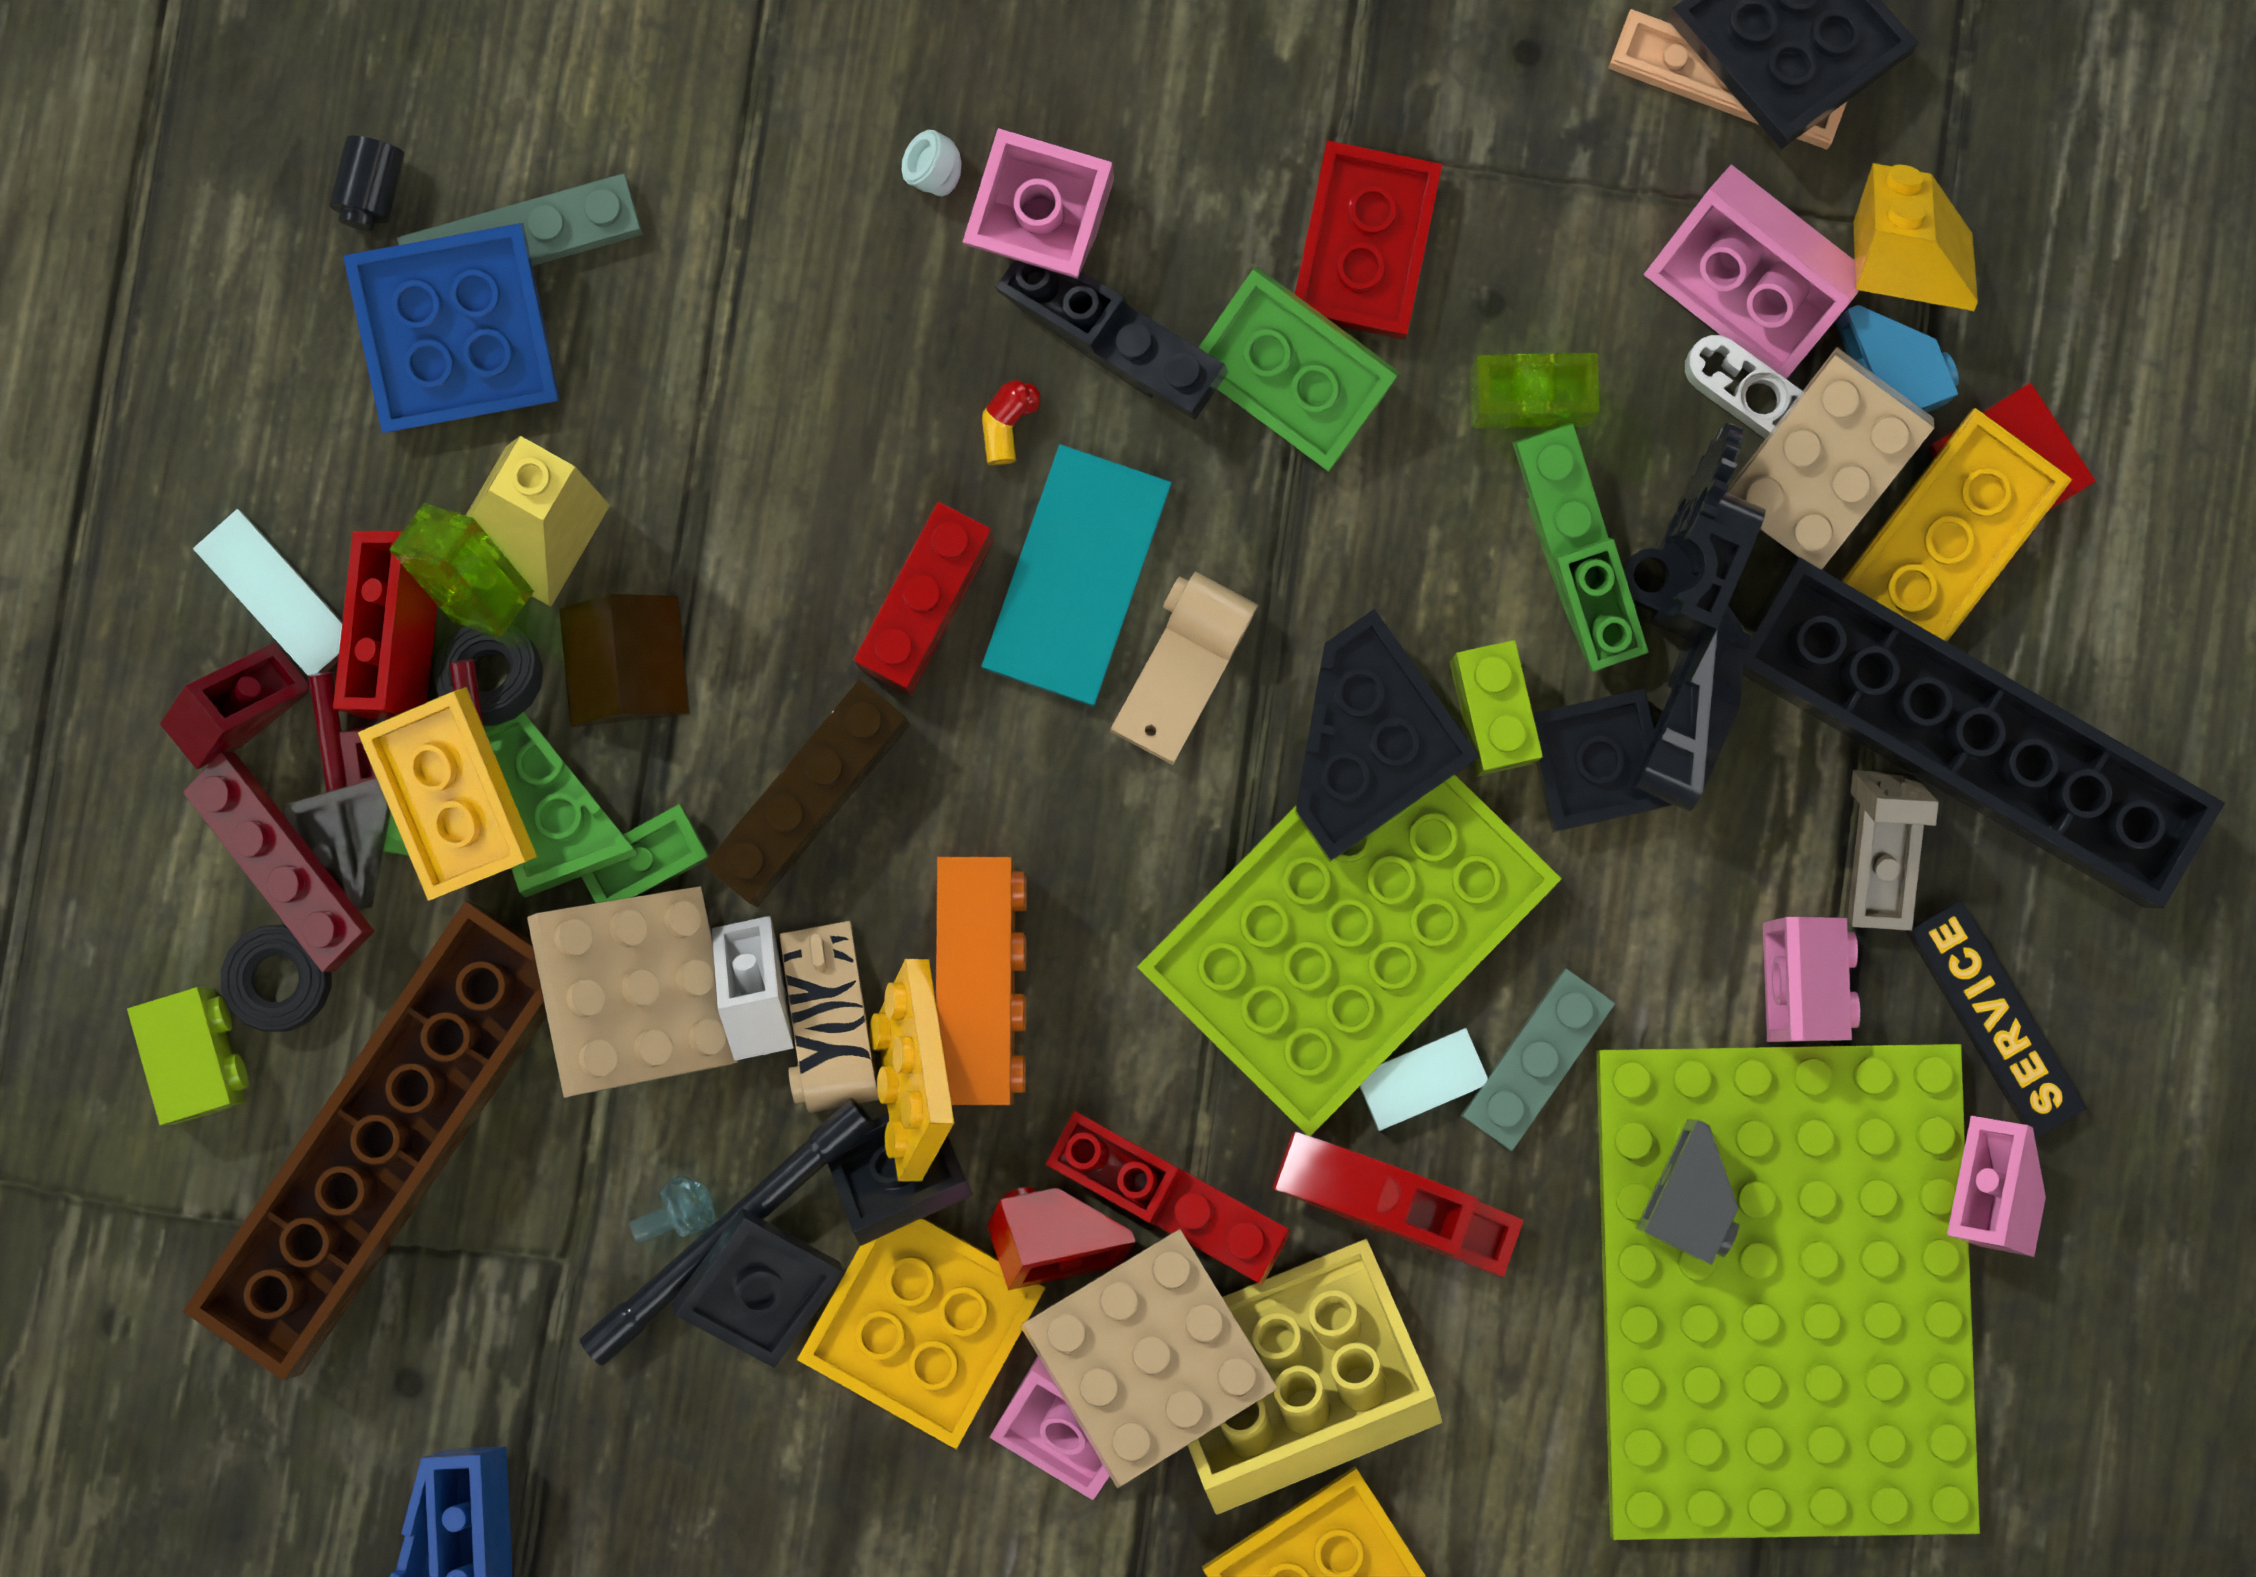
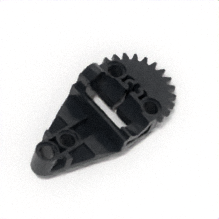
M1725 423L1723 429H1719L1715 440H1711L1705 456L1702 455L1695 475H1691L1687 490L1678 502L1677 510L1668 524V530L1659 549L1649 548L1640 550L1630 556L1622 566L1633 603L1654 612L1649 623L1684 638L1667 686L1672 688V691L1655 729L1651 730L1648 738L1649 744L1637 769L1633 787L1689 812L1695 807L1704 791L1740 708L1745 650L1749 649L1751 636L1743 631L1738 618L1728 604L1755 544L1766 513V509L1728 493V481L1736 469L1737 463L1735 461L1741 452L1742 446L1740 444L1744 438V434H1742L1743 429L1731 423ZM1641 560H1655L1663 567L1665 581L1657 592H1645L1636 584L1634 571Z

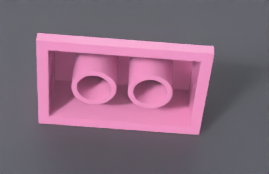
M1732 164L1711 186L1644 273V276L1718 334L1737 343L1785 379L1789 377L1859 292L1855 286V260Z

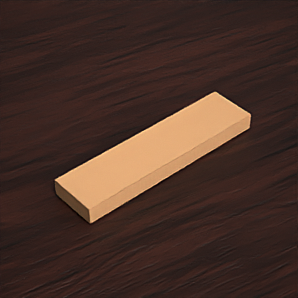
M1630 9L1608 69L1758 124L1670 23ZM1846 103L1797 139L1827 150L1832 144Z

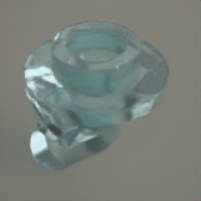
M677 1176L668 1181L666 1186L660 1191L665 1207L628 1222V1225L637 1245L674 1228L680 1237L691 1236L708 1228L714 1220L712 1197L707 1188L701 1183L689 1177Z

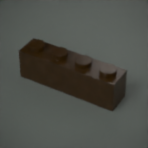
M859 679L703 865L749 904L758 907L910 727L911 724L908 719Z

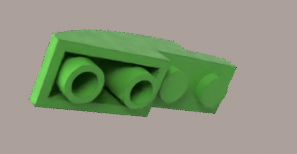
M1568 423L1512 442L1529 495L1525 499L1558 595L1589 670L1593 672L1649 653L1615 541L1612 538H1608L1574 424Z

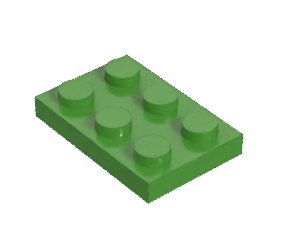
M1259 267L1252 269L1199 346V349L1224 363L1228 369V374L1217 388L1219 391L1328 472L1335 466L1401 374V372Z

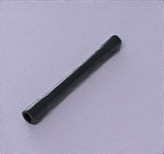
M852 1098L846 1101L810 1134L808 1140L631 1298L618 1304L580 1338V1343L586 1353L599 1365L604 1366L645 1329L646 1324L677 1297L741 1208L764 1220L821 1168L840 1157L875 1124L864 1108Z

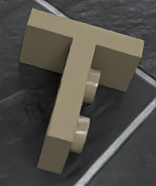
M1853 770L1851 794L1860 804L1847 921L1851 927L1912 930L1924 825L1936 826L1939 801L1912 773Z

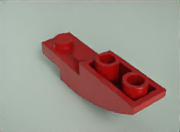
M1076 1111L1073 1112L1046 1162L1047 1166L1170 1234L1181 1229L1190 1245L1260 1284L1265 1282L1292 1231Z
M1292 1132L1272 1187L1275 1191L1375 1231L1389 1233L1498 1277L1505 1276L1524 1221L1521 1218L1478 1201V1198L1454 1188L1297 1132Z

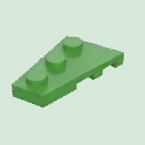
M524 712L517 718L497 726H484L488 740L537 855L536 858L511 868L518 890L525 898L638 855Z

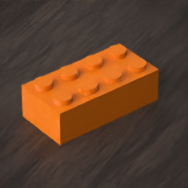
M937 857L936 1008L951 1105H1013L1014 1093L1026 1091V1056H1014L1015 1032H1026V995L1015 994V971H1026L1027 942L1024 933L1015 932V911L1027 910V875H1025V871H1015V863L1012 857Z

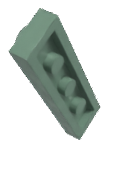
M623 173L397 237L399 245L524 223L532 266L641 236L643 232L628 179Z

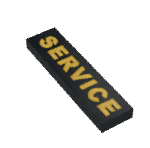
M1962 900L1950 904L1913 926L1912 930H1906V933L2021 1124L2033 1127L2035 1139L2087 1109Z

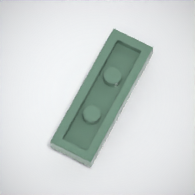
M1563 969L1490 1072L1485 1085L1479 1088L1460 1116L1509 1151H1513L1615 1003L1568 969Z

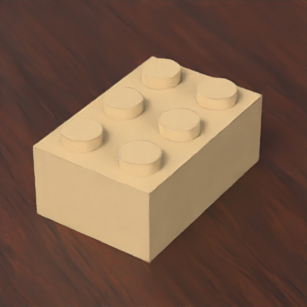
M1836 347L1729 485L1728 493L1766 509L1760 529L1796 556L1822 570L1934 429V418Z

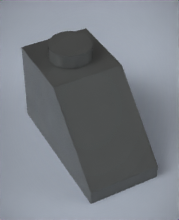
M1687 1119L1635 1229L1702 1262L1712 1265L1716 1255L1725 1257L1735 1241L1739 1224L1733 1222V1219L1738 1211V1206L1709 1125L1699 1120Z

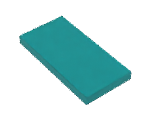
M1059 444L981 668L1023 684L1095 707L1172 482Z

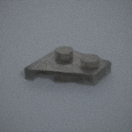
M377 778L283 805L287 820L359 911L372 908L391 815Z

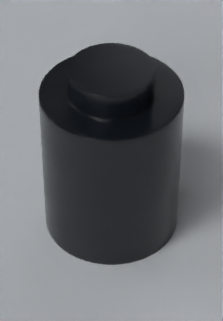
M355 135L346 137L329 204L331 209L340 213L338 219L340 223L360 230L373 231L375 223L388 222L405 155L401 149L373 138Z

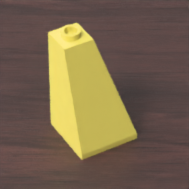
M520 436L505 447L448 544L447 549L551 607L602 521L610 504L575 466Z

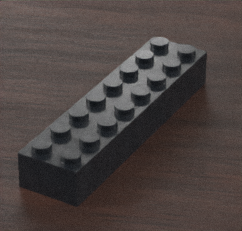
M1801 557L1787 564L1747 633L1751 637L1749 649L1745 650L1743 676L2143 908L2165 907L2225 802Z

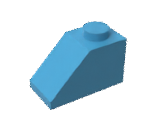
M1860 305L1848 308L1836 320L1835 325L1847 355L1926 413L1945 406L1958 395L1955 387L1959 384L1956 365L1947 352H1941L1935 338Z

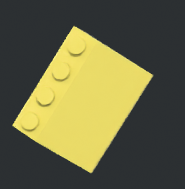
M1367 1239L1268 1278L1263 1284L1256 1283L1222 1297L1278 1389L1188 1444V1448L1215 1514L1218 1515L1442 1423L1436 1396Z

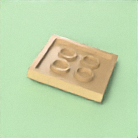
M701 886L541 912L527 917L564 1098L738 1063L737 1060L734 1061L718 1011L713 942Z
M1181 1229L1026 1321L1021 1326L1117 1489L1278 1389Z

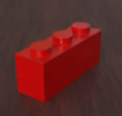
M939 501L937 502L853 659L860 670L912 696L994 542L991 528Z
M353 531L333 709L371 721L383 722L427 703L443 546L406 531Z

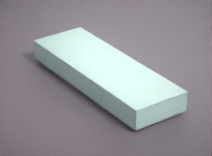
M236 509L193 548L307 675L327 672L338 662L342 631L341 619L242 511Z

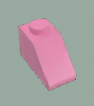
M1971 1116L1947 1235L1976 1246L2034 1257L2046 1195L2033 1127Z

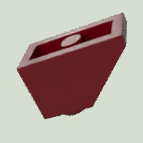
M274 642L185 685L160 725L198 770L210 764L220 752H233L244 746L310 691V685Z

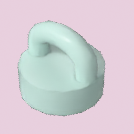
M926 130L918 134L905 151L901 168L903 179L909 185L923 192H929L941 197L946 196L956 188L961 174L962 161L959 150L950 138L935 130Z

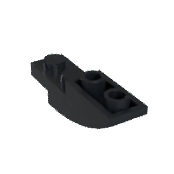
M1014 260L995 287L1000 294L1107 371L1146 396L1152 398L1155 395L1194 420L1199 416L1228 374V369L1224 363L1130 307L1123 296L1082 271L1077 279Z

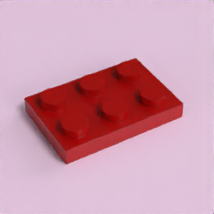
M1327 140L1295 295L1337 326L1405 340L1409 329L1443 164Z

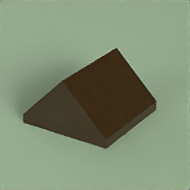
M606 594L559 609L571 727L690 715L678 596Z

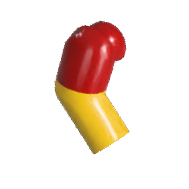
M1013 380L1003 384L984 409L982 424L988 465H1005L1016 461L1012 428L1022 415L1036 412L1041 402L1040 392L1032 383H1022L1020 380Z

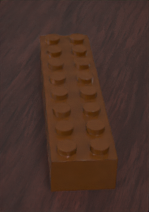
M467 901L462 904L182 1312L281 1380L285 1381L303 1374L546 1019L547 1013L532 940L482 906Z

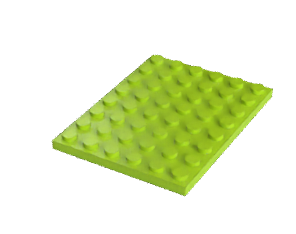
M1961 1044L1596 1050L1610 1537L1613 1540L1980 1534L1969 1243L1947 1235L1965 1148ZM1687 1119L1699 1120L1709 1125L1738 1206V1211L1733 1219V1222L1739 1224L1735 1241L1725 1257L1716 1255L1712 1265L1702 1262L1635 1229Z

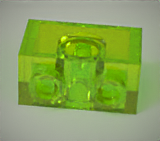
M1598 353L1477 355L1470 369L1471 428L1559 427L1568 423L1574 424V427L1590 426L1600 412Z
M427 503L421 506L389 549L452 622L501 638L534 593V590L474 518Z

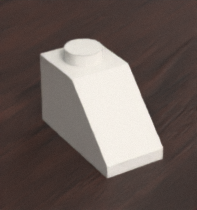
M767 916L712 928L717 1005L734 1061L793 1049L790 1007L771 917Z

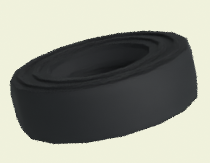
M501 620L478 621L460 628L444 642L435 658L433 679L438 696L441 697L453 692L450 662L474 659L475 662L486 655L505 657L509 662L510 668L509 675L504 683L491 691L479 692L483 725L497 726L517 718L532 705L541 689L543 666L536 646L521 629Z
M286 925L261 926L242 935L228 950L221 968V992L229 1010L245 1025L264 1032L292 1031L309 1023L325 1006L332 988L331 972H322ZM273 955L289 958L295 964L298 971L299 982L295 992L281 1002H271L264 999L258 993L254 982V975L259 964L264 959Z

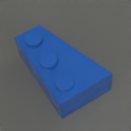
M506 1446L447 1449L421 1458L401 1533L405 1535L396 1571L391 1572L390 1577H513Z

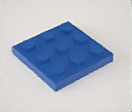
M524 223L343 255L382 433L561 400Z

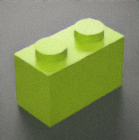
M1511 640L1457 652L1449 663L1466 736L1480 756L1473 762L1476 777L1535 764L1543 756L1516 641Z
M195 987L127 1008L159 1125H177L246 1104L243 1089L248 1088L249 1085L247 1071L239 1054H232L226 1033L232 1030L230 1011L222 996L216 997L213 988Z

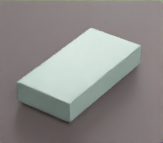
M1464 1028L1382 1063L1359 1088L1377 1130L1381 1131L1483 1087L1488 1077L1468 1031Z

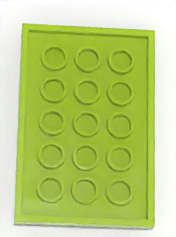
M1456 775L1449 778L1331 862L1328 861L1295 814V806L1137 966V969L1307 1136H1311L1562 879Z

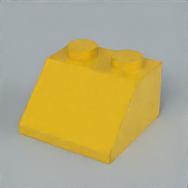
M1873 163L1853 222L1856 290L1974 311L1978 298L1973 234L1932 174L1920 172L1908 165H1894L1891 167Z

